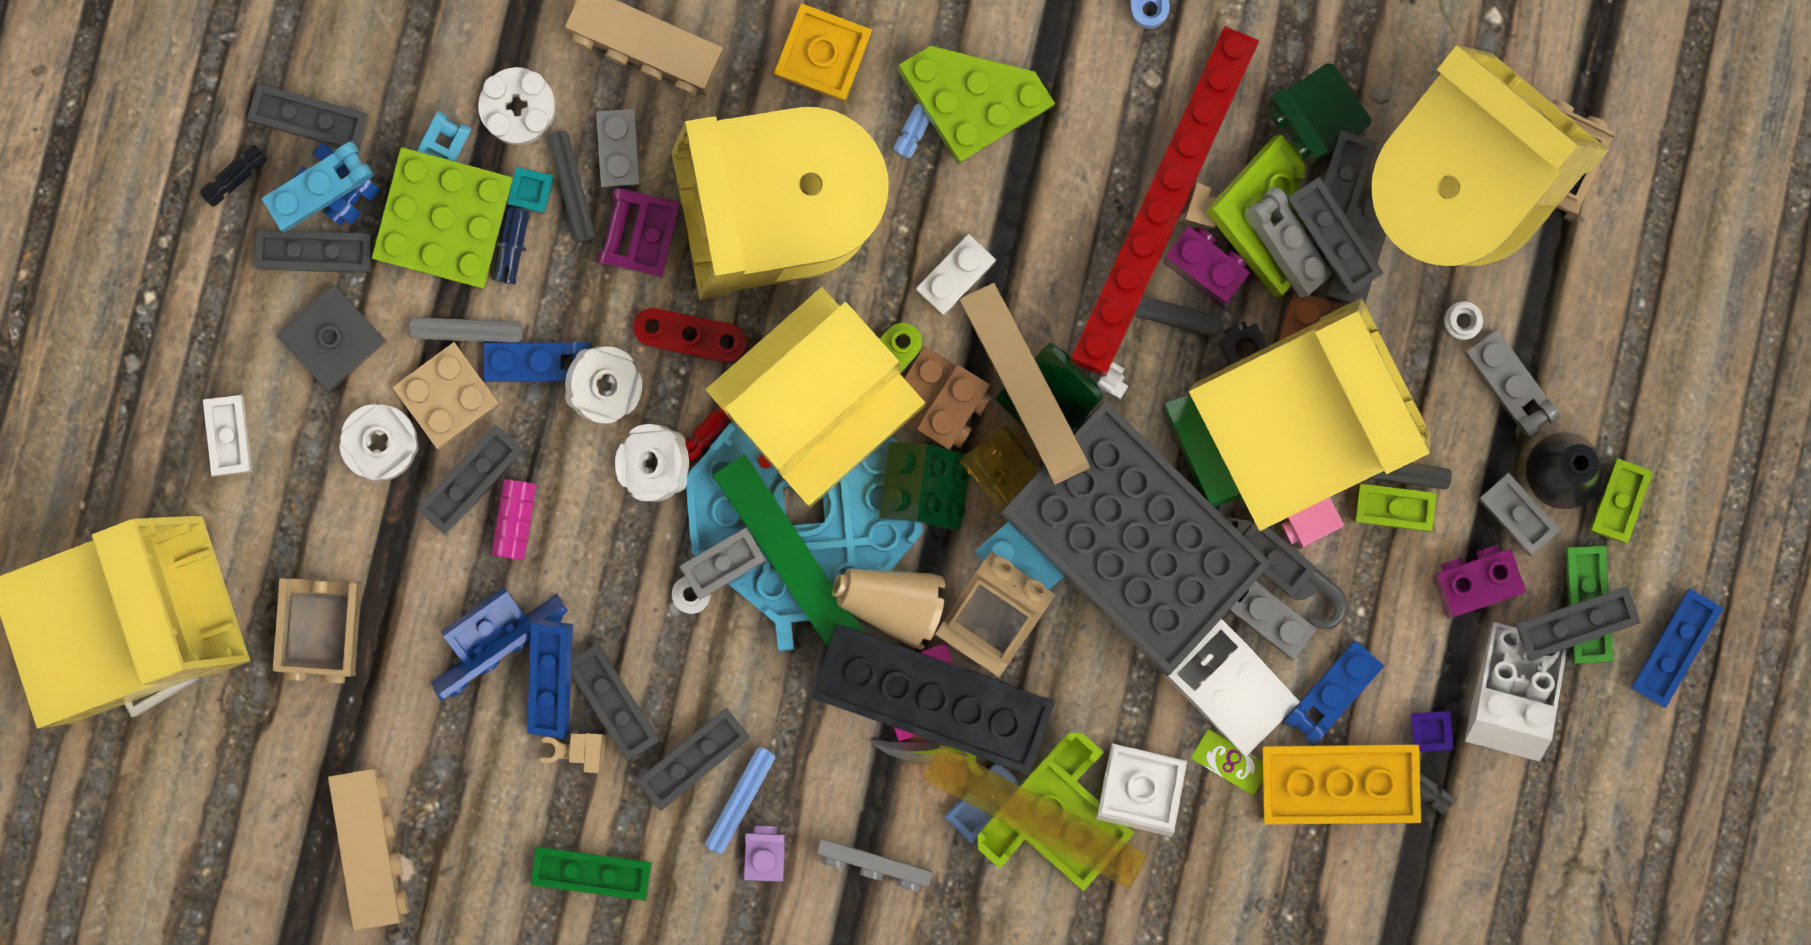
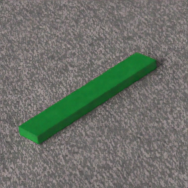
M742 455L712 475L826 646H828L836 623L864 632L853 614L837 605V597L832 595L833 584L746 455Z

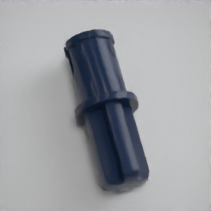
M509 207L507 209L501 241L496 242V246H499L492 280L503 282L505 268L508 267L505 283L516 285L522 251L526 252L527 249L523 247L530 215L529 211L516 207Z

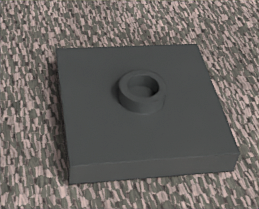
M334 284L277 335L329 393L386 342L380 333Z

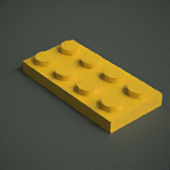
M1419 744L1263 746L1264 824L1421 823Z

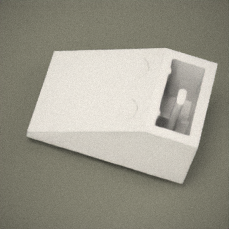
M1222 619L1171 675L1165 676L1163 674L1245 757L1300 703L1256 653Z
M1493 622L1470 709L1465 742L1540 762L1553 737L1567 649L1528 661L1517 628Z

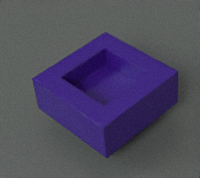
M1450 711L1410 714L1412 745L1419 744L1420 752L1453 750Z

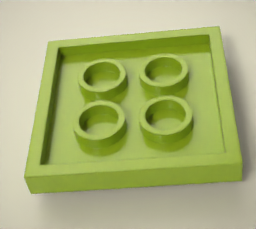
M400 147L371 259L484 289L513 177Z

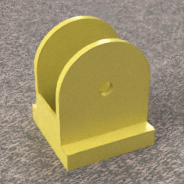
M1456 45L1438 67L1437 71L1441 74L1389 137L1379 153L1372 176V199L1376 216L1384 232L1406 254L1433 265L1481 266L1505 259L1522 248L1583 174H1590L1609 149L1493 53Z
M799 107L718 121L716 116L685 121L671 151L699 300L728 296L732 291L813 278L834 271L849 261L873 233L883 216L887 204L888 173L877 144L855 121L843 114L825 108Z

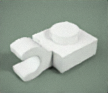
M1113 362L1107 377L1095 372H1091L1089 376L1096 383L1101 393L1118 403L1128 388V385L1122 382L1125 378L1122 375L1125 368Z

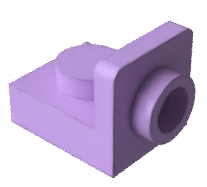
M754 826V833H745L744 880L783 882L785 835L777 834V827Z

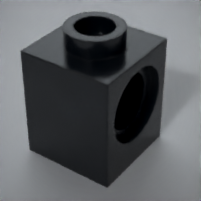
M1245 321L1224 330L1226 337L1222 338L1219 342L1229 366L1242 360L1235 350L1238 342L1248 341L1252 343L1256 352L1268 347L1257 323L1247 327Z

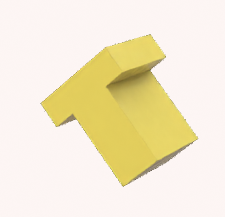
M823 287L818 289L705 389L809 508L923 409L926 404L901 376L898 359L846 301L839 306Z
M1362 297L1321 317L1319 322L1195 382L1189 391L1259 531L1383 471L1386 474L1391 473L1430 454L1431 434Z
M203 516L130 519L92 534L93 540L0 576V617L37 729L76 723L193 678L212 676L250 662Z

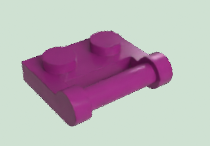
M614 188L611 200L615 201L604 248L603 251L598 252L596 263L663 278L681 203ZM629 205L639 206L628 256L619 255L618 251Z

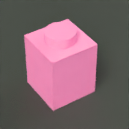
M1330 497L1284 519L1285 522L1280 524L1290 545L1296 543L1299 549L1345 526Z

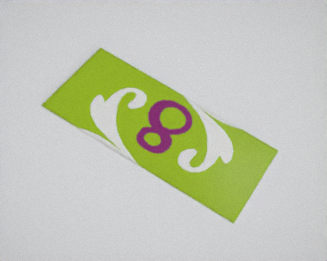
M1210 729L1206 731L1191 756V759L1252 796L1255 795L1263 781V761L1250 753L1245 757L1230 741Z

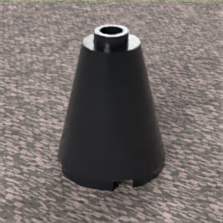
M1556 433L1545 437L1533 447L1526 461V479L1539 501L1552 508L1572 509L1587 503L1599 490L1603 478V464L1598 451L1588 440L1573 433Z

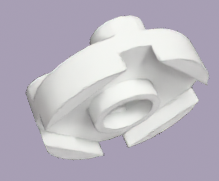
M515 67L504 69L485 81L479 96L478 109L482 123L493 136L506 144L526 145L538 140L542 133L548 129L549 125L551 126L556 114V102L550 86L540 74L526 68ZM514 97H520L521 101L528 103V107L521 110L520 116H514L512 110H507V104L511 103Z
M596 346L591 349L581 350L571 363L566 375V403L582 418L596 423H613L625 414H629L637 406L642 392V378L632 363L634 360L628 353L615 347ZM603 374H606V381L611 383L610 391L604 390L601 395L598 392L596 383L598 379L602 378Z
M384 404L365 405L357 409L346 419L341 430L340 453L345 464L357 475L375 482L391 480L404 473L412 464L419 449L417 433L411 420L397 408ZM376 433L379 436L386 434L388 436V440L385 443L387 447L385 451L381 452L377 449L372 452L369 446L373 443L370 438L372 434Z
M644 424L633 428L628 433L631 435L627 438L625 444L620 443L615 457L616 475L622 487H627L629 492L633 494L631 496L637 500L650 502L664 501L675 493L684 490L687 485L689 455L683 435L663 425ZM652 453L655 454L658 460V465L654 472L652 468H647L646 461L652 459Z

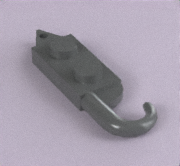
M1226 517L1230 523L1236 522L1238 524L1236 529L1272 563L1262 574L1290 598L1305 600L1319 590L1334 603L1335 612L1333 616L1326 620L1311 617L1309 621L1312 625L1321 629H1331L1343 622L1347 615L1348 602L1341 588L1269 527L1259 531L1255 521Z

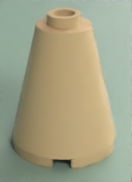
M847 569L843 575L839 574L836 577L832 595L837 597L836 602L839 607L905 645L922 650L924 646L921 644V641L923 639L930 641L939 624L945 599L938 597V587L945 588V581L942 576L933 573Z

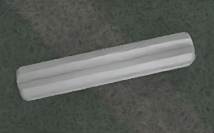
M412 317L409 322V336L413 339L521 343L523 326L519 322Z

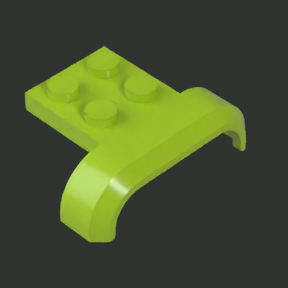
M1082 732L1068 733L977 835L978 850L1001 869L1023 841L1026 840L1076 886L1084 891L1135 834L1127 826L1097 820L1099 801L1077 782L1104 751Z

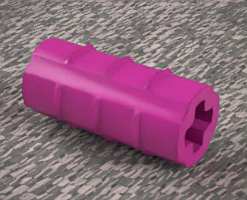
M504 479L498 516L496 517V530L493 536L492 556L525 561L530 524L532 523L533 505H535L536 484Z

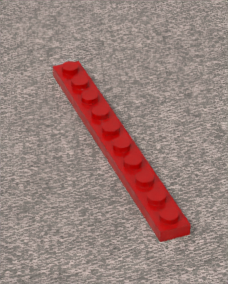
M1223 27L1072 354V363L1107 377L1258 48V39L1229 27Z

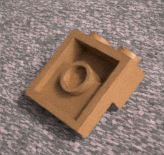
M924 346L904 379L926 404L923 409L904 425L941 448L951 450L953 445L961 448L972 428L967 426L968 421L974 412L981 416L992 398L987 393L990 384Z

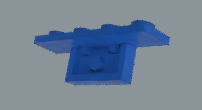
M503 587L441 631L443 637L461 659V662L431 682L438 698L443 700L448 696L454 697L460 694L467 687L470 680L479 674L484 675L494 670L498 666L500 659L510 652H518L524 649L530 643L531 623L535 619L561 622L563 615L568 610L558 594L554 595L535 610L525 615L506 588Z

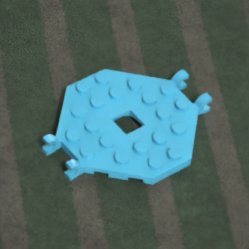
M734 422L727 426L711 445L707 453L687 474L686 492L691 550L695 557L747 527L712 476L744 454L786 515L783 488H791V486L773 466L768 469L760 467L758 459L762 454ZM892 436L823 496L824 523L793 525L833 585L836 577L839 574L843 575L847 569L892 571L923 534L922 523L879 518L890 442H898ZM755 540L766 562L732 581L729 585L776 623L778 651L794 650L792 623L810 620Z

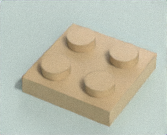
M455 342L392 387L438 450L501 405Z

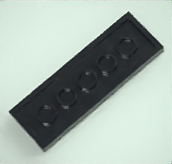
M836 623L809 695L812 699L1029 774L1055 704L1053 699Z

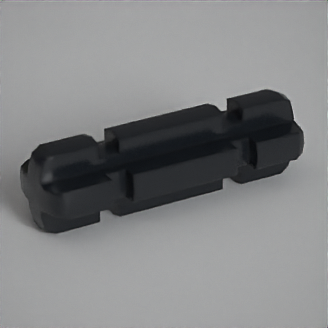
M256 145L249 146L242 153L243 157L241 159L237 157L214 177L216 179L214 183L209 182L200 190L201 196L212 207L217 206L225 199L223 195L226 192L230 194L252 175V169H259L267 161L266 155Z

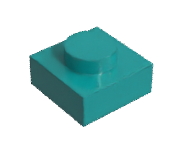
M516 167L507 205L545 215L554 176Z

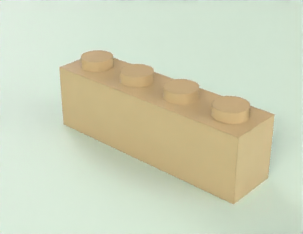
M577 0L565 25L568 35L572 36L570 41L575 45L590 51L593 46L606 51L605 57L623 66H626L629 61L640 66L639 72L656 81H661L662 77L676 82L674 87L677 90L693 97L696 96L697 92L705 96L707 95L725 56L723 47L617 0Z
M369 769L328 777L353 931L405 922L404 914L409 913V903L406 891L399 890L397 876L403 875V867L400 853H393L391 837L396 836V824L393 814H387L385 799L390 798L387 776H381L380 769Z

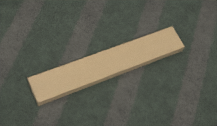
M995 283L960 298L966 315L1054 485L1090 469L1080 445Z

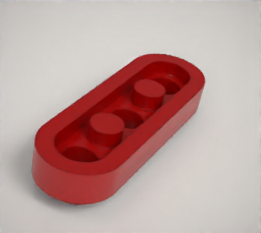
M658 308L645 309L634 320L633 329L635 336L640 343L647 347L722 363L738 361L747 350V339L744 332L733 324ZM651 320H655L660 324L659 330L653 334L648 333L645 329L646 324ZM688 328H693L697 331V337L693 341L683 339V332ZM731 336L734 338L735 344L731 349H723L720 346V341L723 337Z

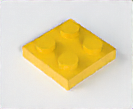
M801 3L774 76L846 103L873 31L870 28Z

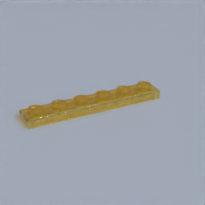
M942 744L923 777L924 780L1128 889L1133 885L1148 854Z

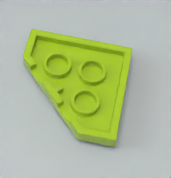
M935 46L927 47L897 67V70L957 164L967 160L1055 105V102L1035 71Z
M1282 134L1273 136L1205 210L1273 297L1283 296L1292 285L1248 221L1245 212L1255 202L1261 203L1263 195L1272 187L1281 189L1287 198L1300 190V180L1305 179L1304 162L1297 156ZM1288 202V207L1305 231L1304 225ZM1270 214V221L1273 223L1275 218Z

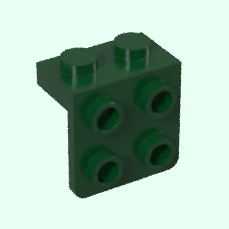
M1331 63L1324 64L1288 90L1282 88L1272 95L1268 102L1270 107L1268 113L1278 128L1284 127L1292 139L1290 145L1301 160L1306 159L1310 166L1333 152L1340 130L1358 135L1371 124V117L1339 71Z
M1048 343L1034 360L1071 430L1074 431L1103 399V394L1098 389L1096 383L1091 378L1085 376L1071 362L1070 357L1065 351L1059 349L1053 343ZM1004 388L995 399L1025 429Z
M890 442L879 518L893 521L917 522L949 530H960L966 514V494L968 481L971 476L970 456L929 444Z

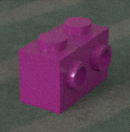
M1188 226L1167 253L1162 263L1220 307L1224 308L1248 277L1250 272L1245 269L1247 263L1233 251L1229 250L1225 254L1214 245L1216 239L1204 229L1198 227L1194 230Z
M1495 545L1476 552L1478 560L1464 564L1462 557L1440 564L1442 572L1433 575L1448 619L1526 593L1511 548L1500 551L1499 545Z

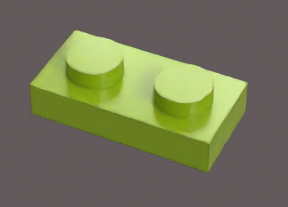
M1619 458L1614 459L1589 531L1614 541L1628 544L1654 471Z
M1359 484L1354 523L1432 532L1437 493Z

